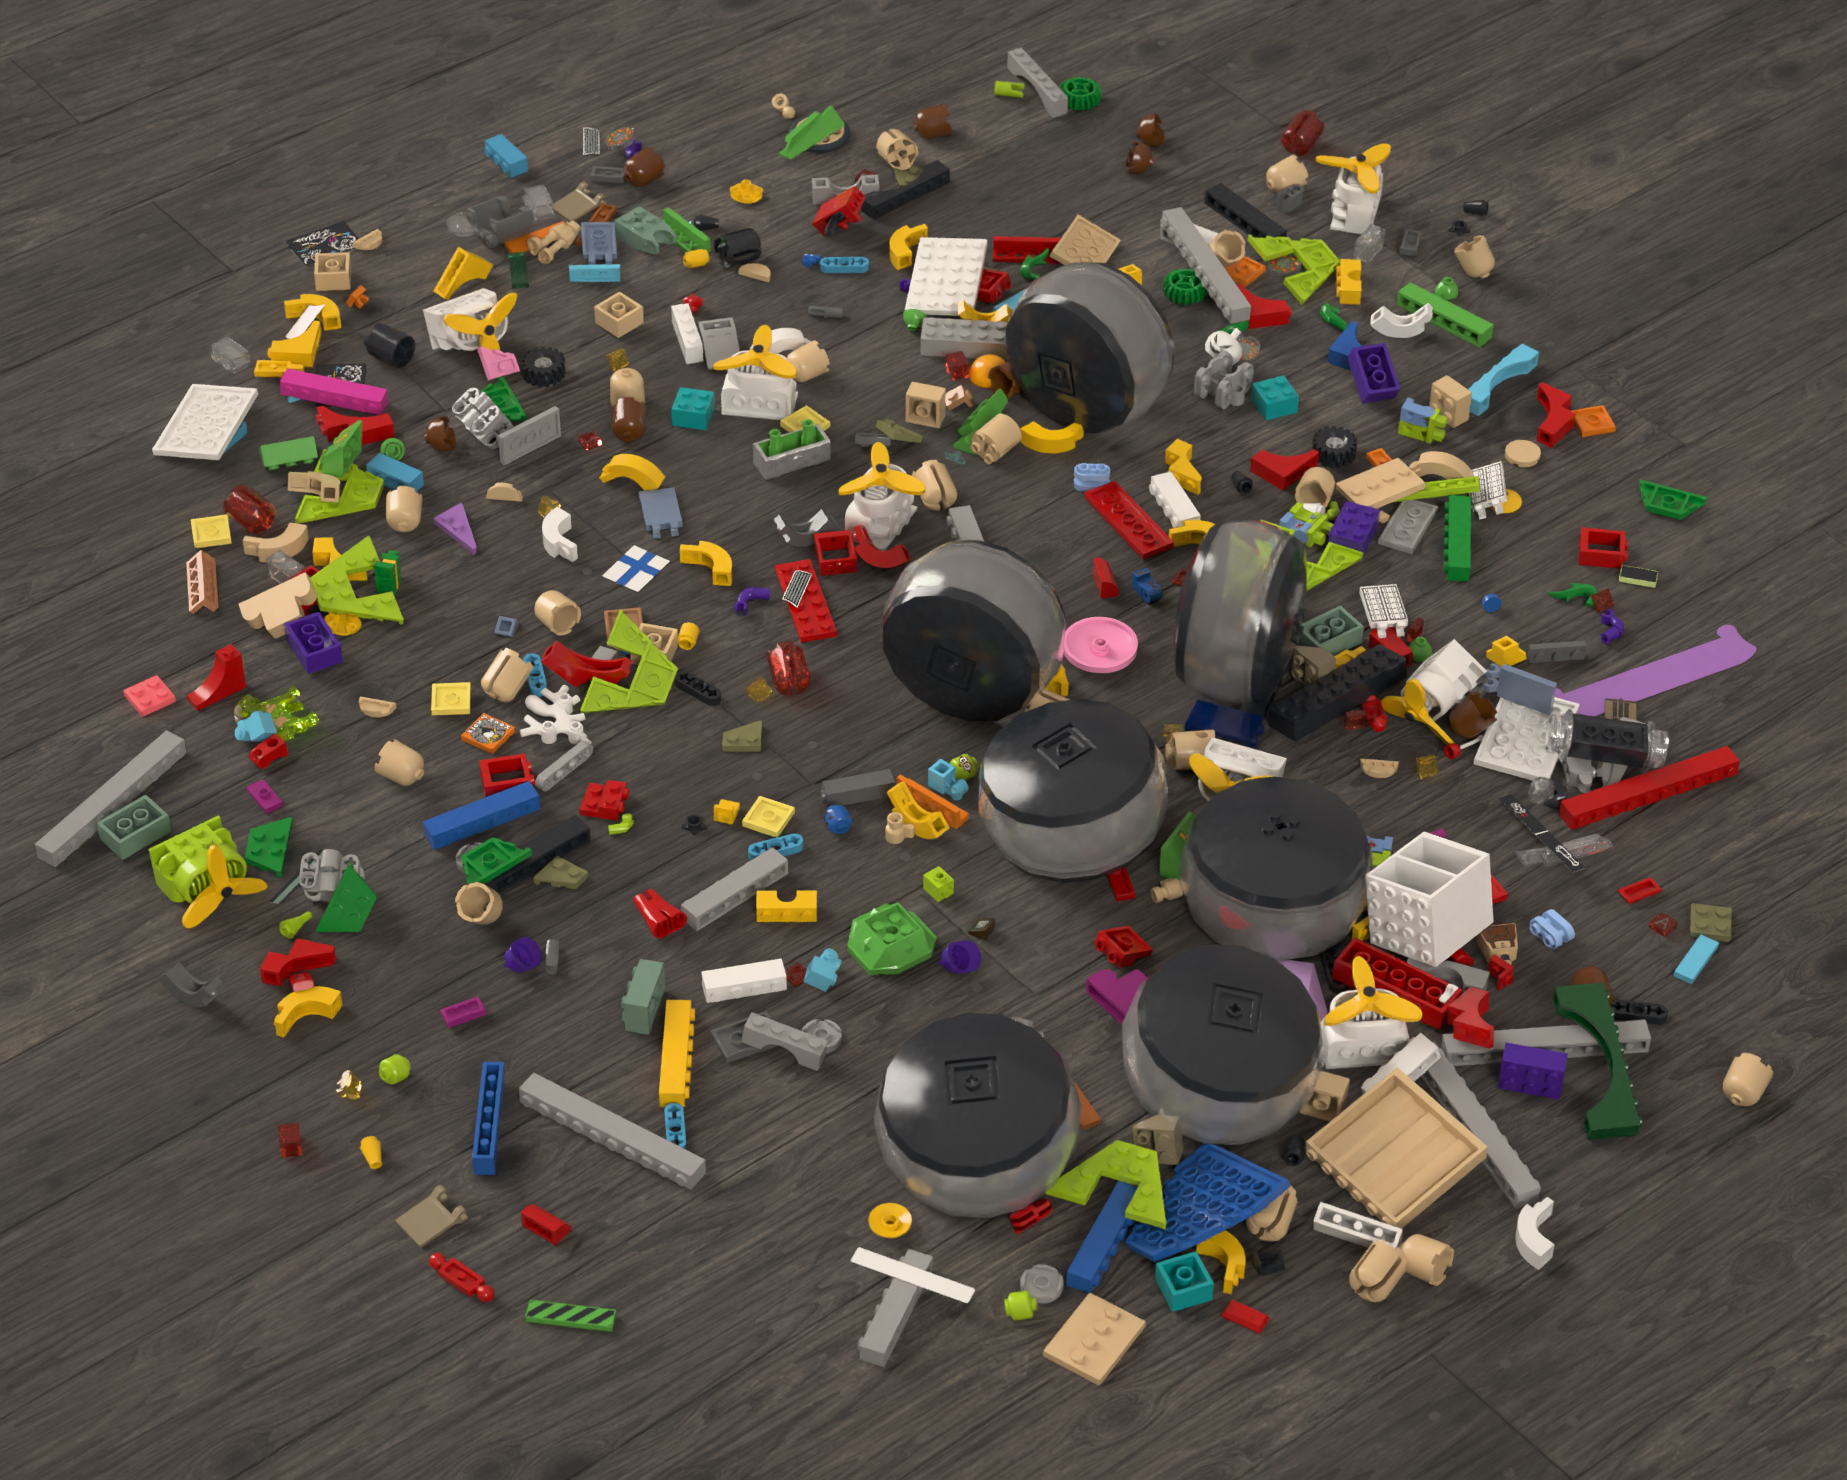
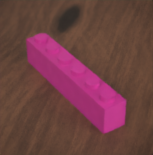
M288 368L280 380L281 395L293 396L298 399L375 415H382L388 404L387 389Z

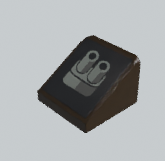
M995 918L977 919L968 931V934L986 941L995 929Z

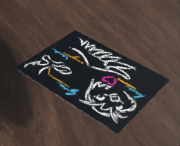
M345 221L285 242L307 267L315 264V254L346 253L355 250L353 242L359 238Z
M367 363L316 365L315 374L365 385ZM315 402V408L325 406L326 408L337 407Z

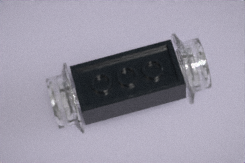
M1568 709L1563 716L1554 714L1550 716L1545 738L1546 752L1558 754L1559 761L1562 763L1565 762L1567 757L1640 767L1642 774L1647 773L1650 768H1663L1669 744L1668 732L1657 730L1653 721L1643 724L1575 714L1571 709Z

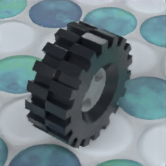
M536 347L534 351L530 349L528 354L525 353L521 359L523 379L526 380V383H531L532 386L538 385V387H542V385H546V387H550V384L553 386L557 385L556 382L560 383L565 378V357L558 349L552 350V347H548V349L541 347V349H538Z
M1332 426L1330 429L1329 427H1325L1324 430L1322 428L1314 434L1312 450L1314 449L1319 452L1318 463L1322 462V466L1325 467L1330 465L1329 468H1333V466L1341 468V465L1346 467L1348 463H1353L1357 451V437H1355V434L1353 432L1350 433L1348 429L1343 430V427L1337 429L1336 426Z

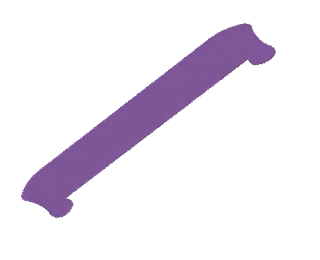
M1723 625L1717 630V634L1721 637L1719 639L1565 694L1556 688L1555 697L1580 704L1577 714L1597 716L1605 713V701L1616 702L1613 703V710L1617 709V703L1618 708L1623 706L1622 703H1625L1624 706L1739 665L1754 655L1756 647L1745 641L1734 626Z

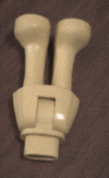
M574 220L558 224L550 228L549 234L541 240L535 236L528 239V248L532 255L536 256L538 254V260L541 263L549 264L554 259V254L560 248L567 249L572 244L578 232L581 231V227ZM552 241L555 242V243H554L552 246H550L549 248H545V247H546L548 244H550Z

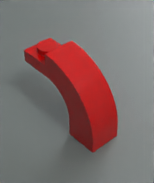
M857 525L853 528L855 532L853 533L854 538L860 543V545L854 548L858 555L867 563L880 568L893 569L913 562L905 545L899 544L890 550L881 551L872 543L864 525Z

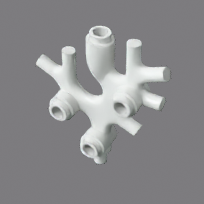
M562 685L557 693H552L547 688L541 691L542 695L554 703L553 705H547L536 695H529L526 698L525 704L528 709L539 716L554 717L556 722L545 721L541 724L530 715H526L524 721L531 727L521 729V737L538 734L541 735L542 742L552 744L557 740L558 733H564L568 735L569 742L572 744H578L581 741H586L589 744L592 743L587 738V735L583 733V725L579 722L585 720L584 713L570 715L573 712V705L580 702V698L578 695L571 698L567 694L568 686Z

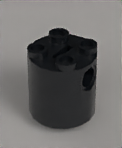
M376 323L369 336L364 339V345L370 356L396 368L405 367L411 361L415 352V340L413 337L386 324Z

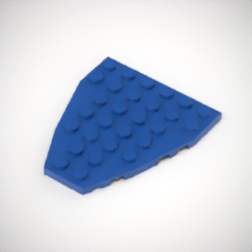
M1207 1141L1206 1143L1209 1144H1203L1179 1163L1174 1169V1177L1171 1180L1166 1179L1164 1182L1165 1188L1162 1191L1166 1229L1140 1222V1224L1134 1225L1133 1232L1125 1241L1128 1249L1153 1262L1159 1261L1197 1245L1259 1213L1290 1188V1183L1287 1179Z

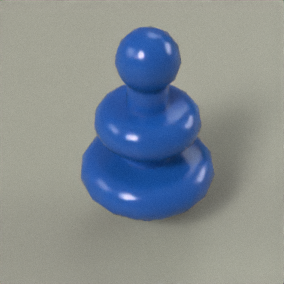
M805 254L802 263L807 268H810L817 261L821 260V256Z

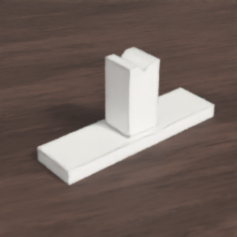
M1449 983L1439 1001L1446 1003L1458 987Z

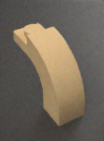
M1432 451L1422 453L1419 461H1415L1409 466L1418 477L1427 474H1436L1444 477L1446 480L1473 477V472L1462 460L1444 452Z
M289 472L288 491L314 493L320 495V501L339 502L340 480L332 475L319 472Z
M289 523L283 534L271 539L245 536L243 539L244 553L259 556L260 562H278L291 558L299 553L309 540L307 525Z

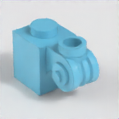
M262 711L251 713L249 718L239 721L237 723L238 727L235 729L236 739L242 741L263 742L273 734H277L271 713Z
M942 759L938 760L928 769V786L942 794H949L953 800L962 799L963 794L969 789L963 779L955 780L956 767Z
M829 948L825 949L820 958L815 956L807 967L804 983L825 992L830 985L833 986L838 976L835 972L839 969L842 961L838 959L836 951Z

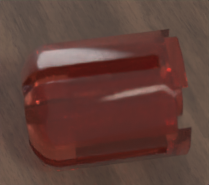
M1303 110V112H1299L1292 119L1281 136L1282 146L1287 152L1292 153L1295 150V155L1303 156L1310 152L1325 129L1324 122L1321 123L1316 117V113L1310 110Z
M244 484L232 489L233 493L228 501H224V512L250 533L259 534L269 529L275 520L274 506L251 487H247Z
M793 641L778 643L777 648L772 650L770 654L768 651L766 657L775 689L780 694L792 696V683L796 695L808 689L811 677L802 646L794 645Z

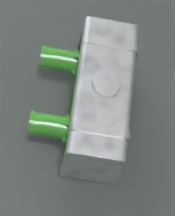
M810 419L802 421V429L781 435L780 430L773 429L769 432L770 439L753 444V463L765 480L780 477V475L815 464L818 465L831 459L830 439L820 425H813Z

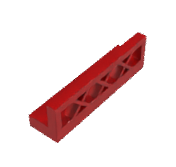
M994 236L993 262L1023 263L1028 255L1033 258L1032 255L1039 256L1046 248H1049L1048 255L1044 261L1046 263L1060 264L1059 261L1049 257V255H1051L1061 238ZM996 254H1004L1005 256H996Z

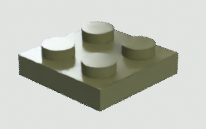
M1691 903L1689 937L1699 938L1700 935H1703L1712 940L1730 942L1732 908Z

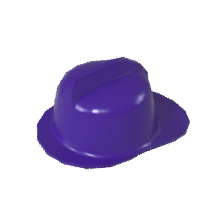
M521 937L514 941L504 954L506 961L504 968L510 967L511 970L519 973L531 970L539 965L542 960V954L537 943L529 937Z
M970 940L953 942L943 950L941 960L938 963L943 965L950 973L963 974L973 972L981 964V952L977 945Z

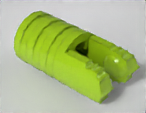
M996 81L994 95L1022 98L1023 93L1017 90H1023L1025 85L1022 83Z

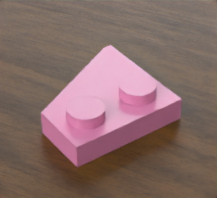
M483 346L477 348L488 380L520 371L514 354L485 349Z

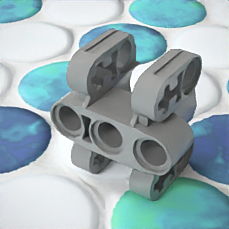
M1222 351L1218 357L1213 358L1209 362L1207 368L1201 367L1197 371L1194 394L1202 399L1208 394L1215 396V405L1223 410L1229 404L1240 406L1244 403L1245 393L1252 386L1254 366L1245 362L1240 366L1238 365L1236 372L1232 373L1233 357L1230 353Z
M477 388L468 389L452 407V411L465 424L466 429L491 450L499 448L498 433L501 434L514 427L497 405L483 391L480 392ZM461 406H465L462 412H458ZM492 438H497L494 443L489 444Z
M333 849L323 850L320 857L312 852L306 853L301 860L299 883L304 889L307 899L312 902L321 901L329 903L350 861L354 862V869L359 876L365 879V873L360 866L358 858L352 854L343 857L339 851ZM311 859H314V861L316 862L312 863L311 865H308L307 863L310 862ZM308 892H316L318 894L316 896H310Z

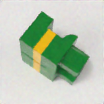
M389 550L387 554L382 553V562L377 561L374 565L376 591L381 594L392 591L393 595H395L401 583L400 552Z

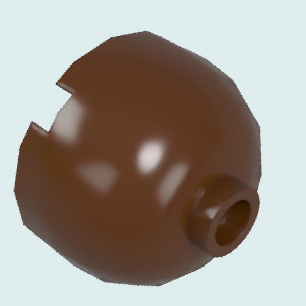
M1158 114L1145 116L1139 123V129H1136L1138 139L1140 138L1149 147H1157L1164 144V129L1160 127L1162 121Z
M1134 140L1132 143L1134 148L1129 150L1125 167L1129 168L1125 171L1132 174H1142L1148 167H1152L1154 157H1151L1152 152L1146 144Z
M447 416L433 419L428 424L427 433L424 434L426 443H430L431 447L436 451L448 452L455 450L453 446H456V437L453 427L448 425V422L451 421Z

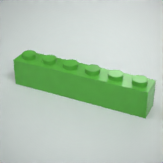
M1411 282L1398 291L1397 306L1415 313L1429 303L1433 307L1432 318L1429 322L1480 348L1492 338L1494 324Z

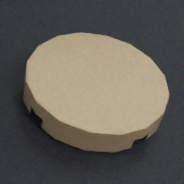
M1515 440L1506 446L1505 457L1511 464H1518L1519 467H1530L1537 464L1538 460H1540V448L1531 441Z

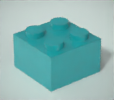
M1285 376L1252 383L1251 401L1265 421L1298 412L1299 396Z
M680 387L671 409L672 426L707 430L715 409L714 392Z
M1196 1251L1156 1263L1155 1281L1172 1312L1212 1300L1214 1283Z

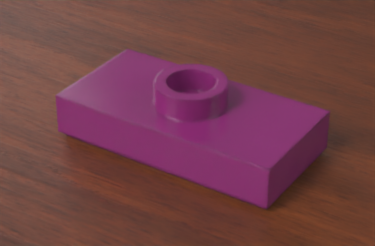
M263 779L246 787L247 793L265 814L283 807L282 800Z
M475 997L441 1009L440 1014L447 1027L450 1028L486 1015V1009L479 997Z

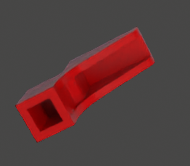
M297 938L289 955L268 952L260 968L262 983L281 987L285 979L295 972L334 965L337 961L335 946Z

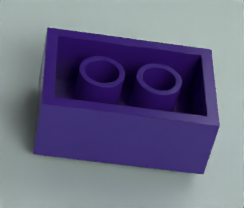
M1386 343L1354 347L1347 358L1362 404L1394 399L1400 391V386Z
M1346 501L1329 533L1328 543L1332 542L1364 552V557L1379 527L1380 510Z
M320 612L284 624L286 640L308 674L343 662L341 645Z
M1506 1042L1498 1088L1560 1100L1568 1054Z

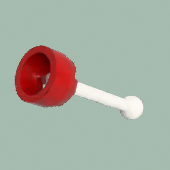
M1479 735L1477 739L1461 746L1455 743L1446 745L1444 748L1445 755L1448 759L1453 760L1461 754V749L1477 742L1481 743L1484 736Z

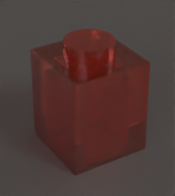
M962 351L946 354V370L952 380L969 377V362Z
M299 1122L278 1125L281 1157L303 1155Z

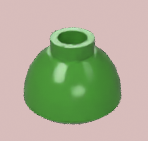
M1445 277L1437 284L1435 294L1444 300L1454 299L1459 294L1458 286L1452 278Z
M907 309L903 312L904 322L910 331H917L923 325V318H927L924 312L917 309Z
M389 438L382 443L380 453L399 461L404 456L405 447L400 440Z
M1417 637L1408 646L1413 651V661L1424 662L1432 655L1431 645L1423 637Z

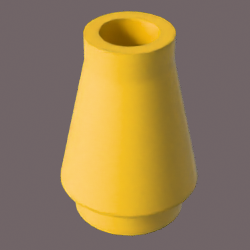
M375 1136L364 1138L360 1146L363 1155L371 1169L380 1168L382 1166L381 1142Z

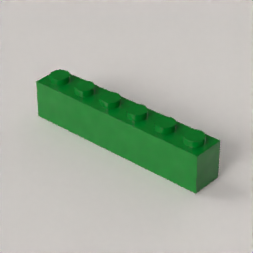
M1449 495V501L1445 502L1444 513H1447L1444 516V524L1447 525L1444 527V536H1446L1444 538V548H1447V550L1444 549L1443 560L1447 562L1444 561L1443 572L1447 573V580L1469 582L1471 561V496Z

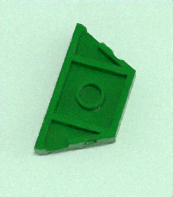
M500 376L498 382L494 385L490 383L485 389L480 390L497 405L509 421H527L524 410L503 376Z
M1644 480L1639 481V490L1645 510L1648 512L1682 520L1707 502V497Z
M292 817L250 829L244 857L247 864L257 866L264 871L269 869L274 871L276 876L282 877L293 825Z
M492 837L461 856L467 884L475 882L485 884L532 856V850L527 847L525 850L516 848L514 843L503 842Z
M348 863L316 929L318 932H360L378 895L367 885L366 880L359 876L351 863Z

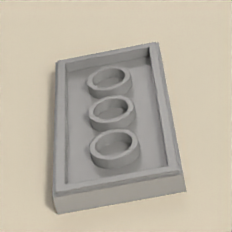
M554 406L499 434L500 463L505 466L561 437L559 408Z
M1415 499L1401 501L1379 537L1378 544L1412 554L1436 515L1438 506Z

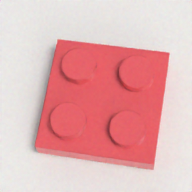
M157 675L123 690L124 696L142 717L176 702L175 695Z

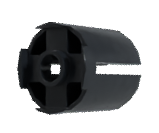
M747 227L717 235L718 238L714 239L715 253H719L722 261L719 264L723 268L755 261L761 255V240L757 232L752 228Z

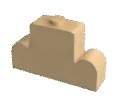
M305 572L239 603L243 618L252 628L259 629L265 625L268 632L276 639L286 634L285 623L305 617L302 605L314 603L317 593L313 581Z

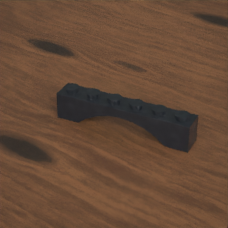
M936 160L924 166L921 175L906 186L887 191H873L865 195L866 198L862 204L861 211L875 220L949 183L950 169Z

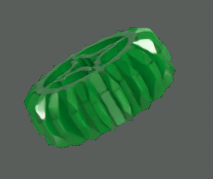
M1072 77L1071 80L1066 79V81L1062 82L1059 88L1068 97V107L1070 110L1083 111L1084 109H1093L1095 106H1098L1102 98L1100 84L1096 83V80L1091 81V78Z
M1179 268L1177 271L1173 270L1165 276L1163 283L1164 296H1167L1168 300H1172V303L1178 302V304L1183 303L1185 305L1190 303L1193 305L1194 302L1199 303V301L1204 300V297L1207 296L1208 290L1203 287L1199 277H1196L1193 269Z

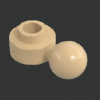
M784 94L775 95L772 99L773 107L777 111H783L784 118H794L795 110L792 107H788L789 101Z

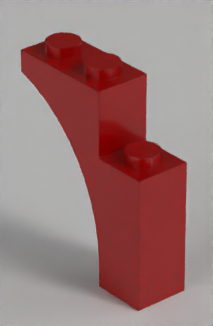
M1542 382L1538 385L1537 400L1546 409L1548 417L1538 427L1536 441L1552 448L1574 427L1576 413L1570 411L1571 395Z
M325 406L317 407L315 420L317 425H320L322 436L325 435L328 442L334 441L335 437H338L343 430L359 420L363 421L362 445L395 437L394 425L388 413L371 417H350L332 412Z
M1387 627L1385 629L1386 638H1379L1377 629H1372L1368 645L1370 649L1381 644L1405 657L1406 667L1411 665L1413 651L1400 637H1397L1395 627Z
M555 641L545 650L541 663L576 688L582 683L585 684L588 680L592 682L593 677L617 685L620 679H625L631 671L629 668L632 662L627 657L615 660H600L586 657L568 649L558 641Z
M1470 987L1447 1005V1024L1453 1025V1039L1488 1049L1494 1046V1027L1481 1018L1489 1010V991Z

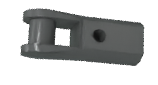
M551 939L547 940L546 973L555 975L558 972L559 941Z

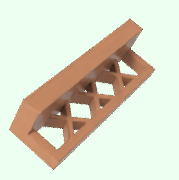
M201 550L186 562L189 611L193 614L202 606L207 607L213 612L218 608L215 559Z

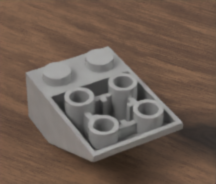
M733 318L698 322L699 336L703 344V354L708 370H712L716 362L730 358L740 352Z

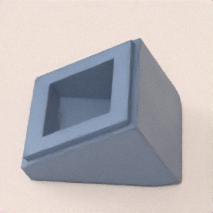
M499 616L494 633L513 637L519 622L517 619Z

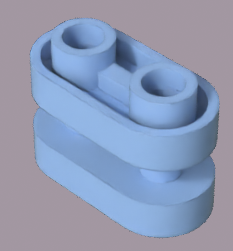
M1086 463L1076 465L1074 468V488L1078 491L1087 492L1110 483L1109 466Z
M1553 909L1544 912L1542 917L1537 916L1530 921L1529 928L1531 933L1551 949H1556L1563 942H1568L1575 937L1573 927Z

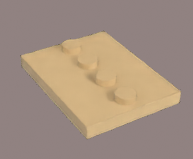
M1077 215L1052 251L1050 257L1065 266L1075 262L1107 263L1121 240Z
M1396 458L1336 483V489L1349 502L1377 509L1425 489V482L1399 458Z
M1089 1293L1043 1350V1356L1100 1386L1143 1331L1146 1321Z

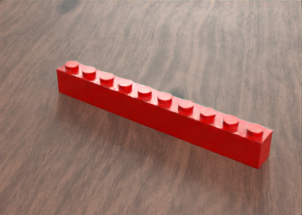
M1726 746L1561 801L1559 816L1571 830L1583 827L1587 824L1598 822L1602 819L1616 816L1620 813L1634 810L1635 808L1649 805L1728 777H1733L1738 773L1740 760Z

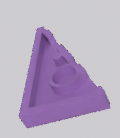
M462 503L433 518L436 526L472 554L476 553L477 547Z

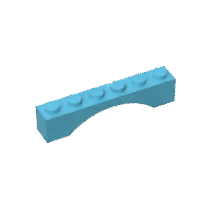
M1521 344L1514 348L1507 357H1504L1500 363L1494 365L1480 380L1474 382L1468 389L1472 392L1470 412L1477 416L1482 414L1489 407L1492 389L1501 381L1513 376L1528 374L1538 364L1539 352Z

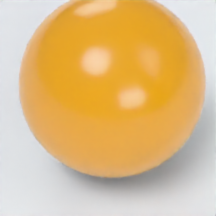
M983 355L977 358L971 365L969 378L975 385L991 389L993 385L991 379H988L989 371L993 367L1006 362L996 355Z

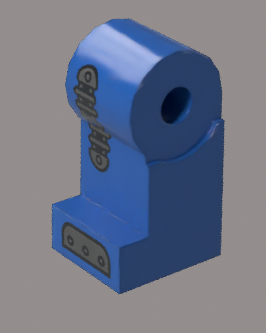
M1148 568L1133 573L1132 587L1149 604L1162 599L1163 593L1161 587L1151 578V572Z

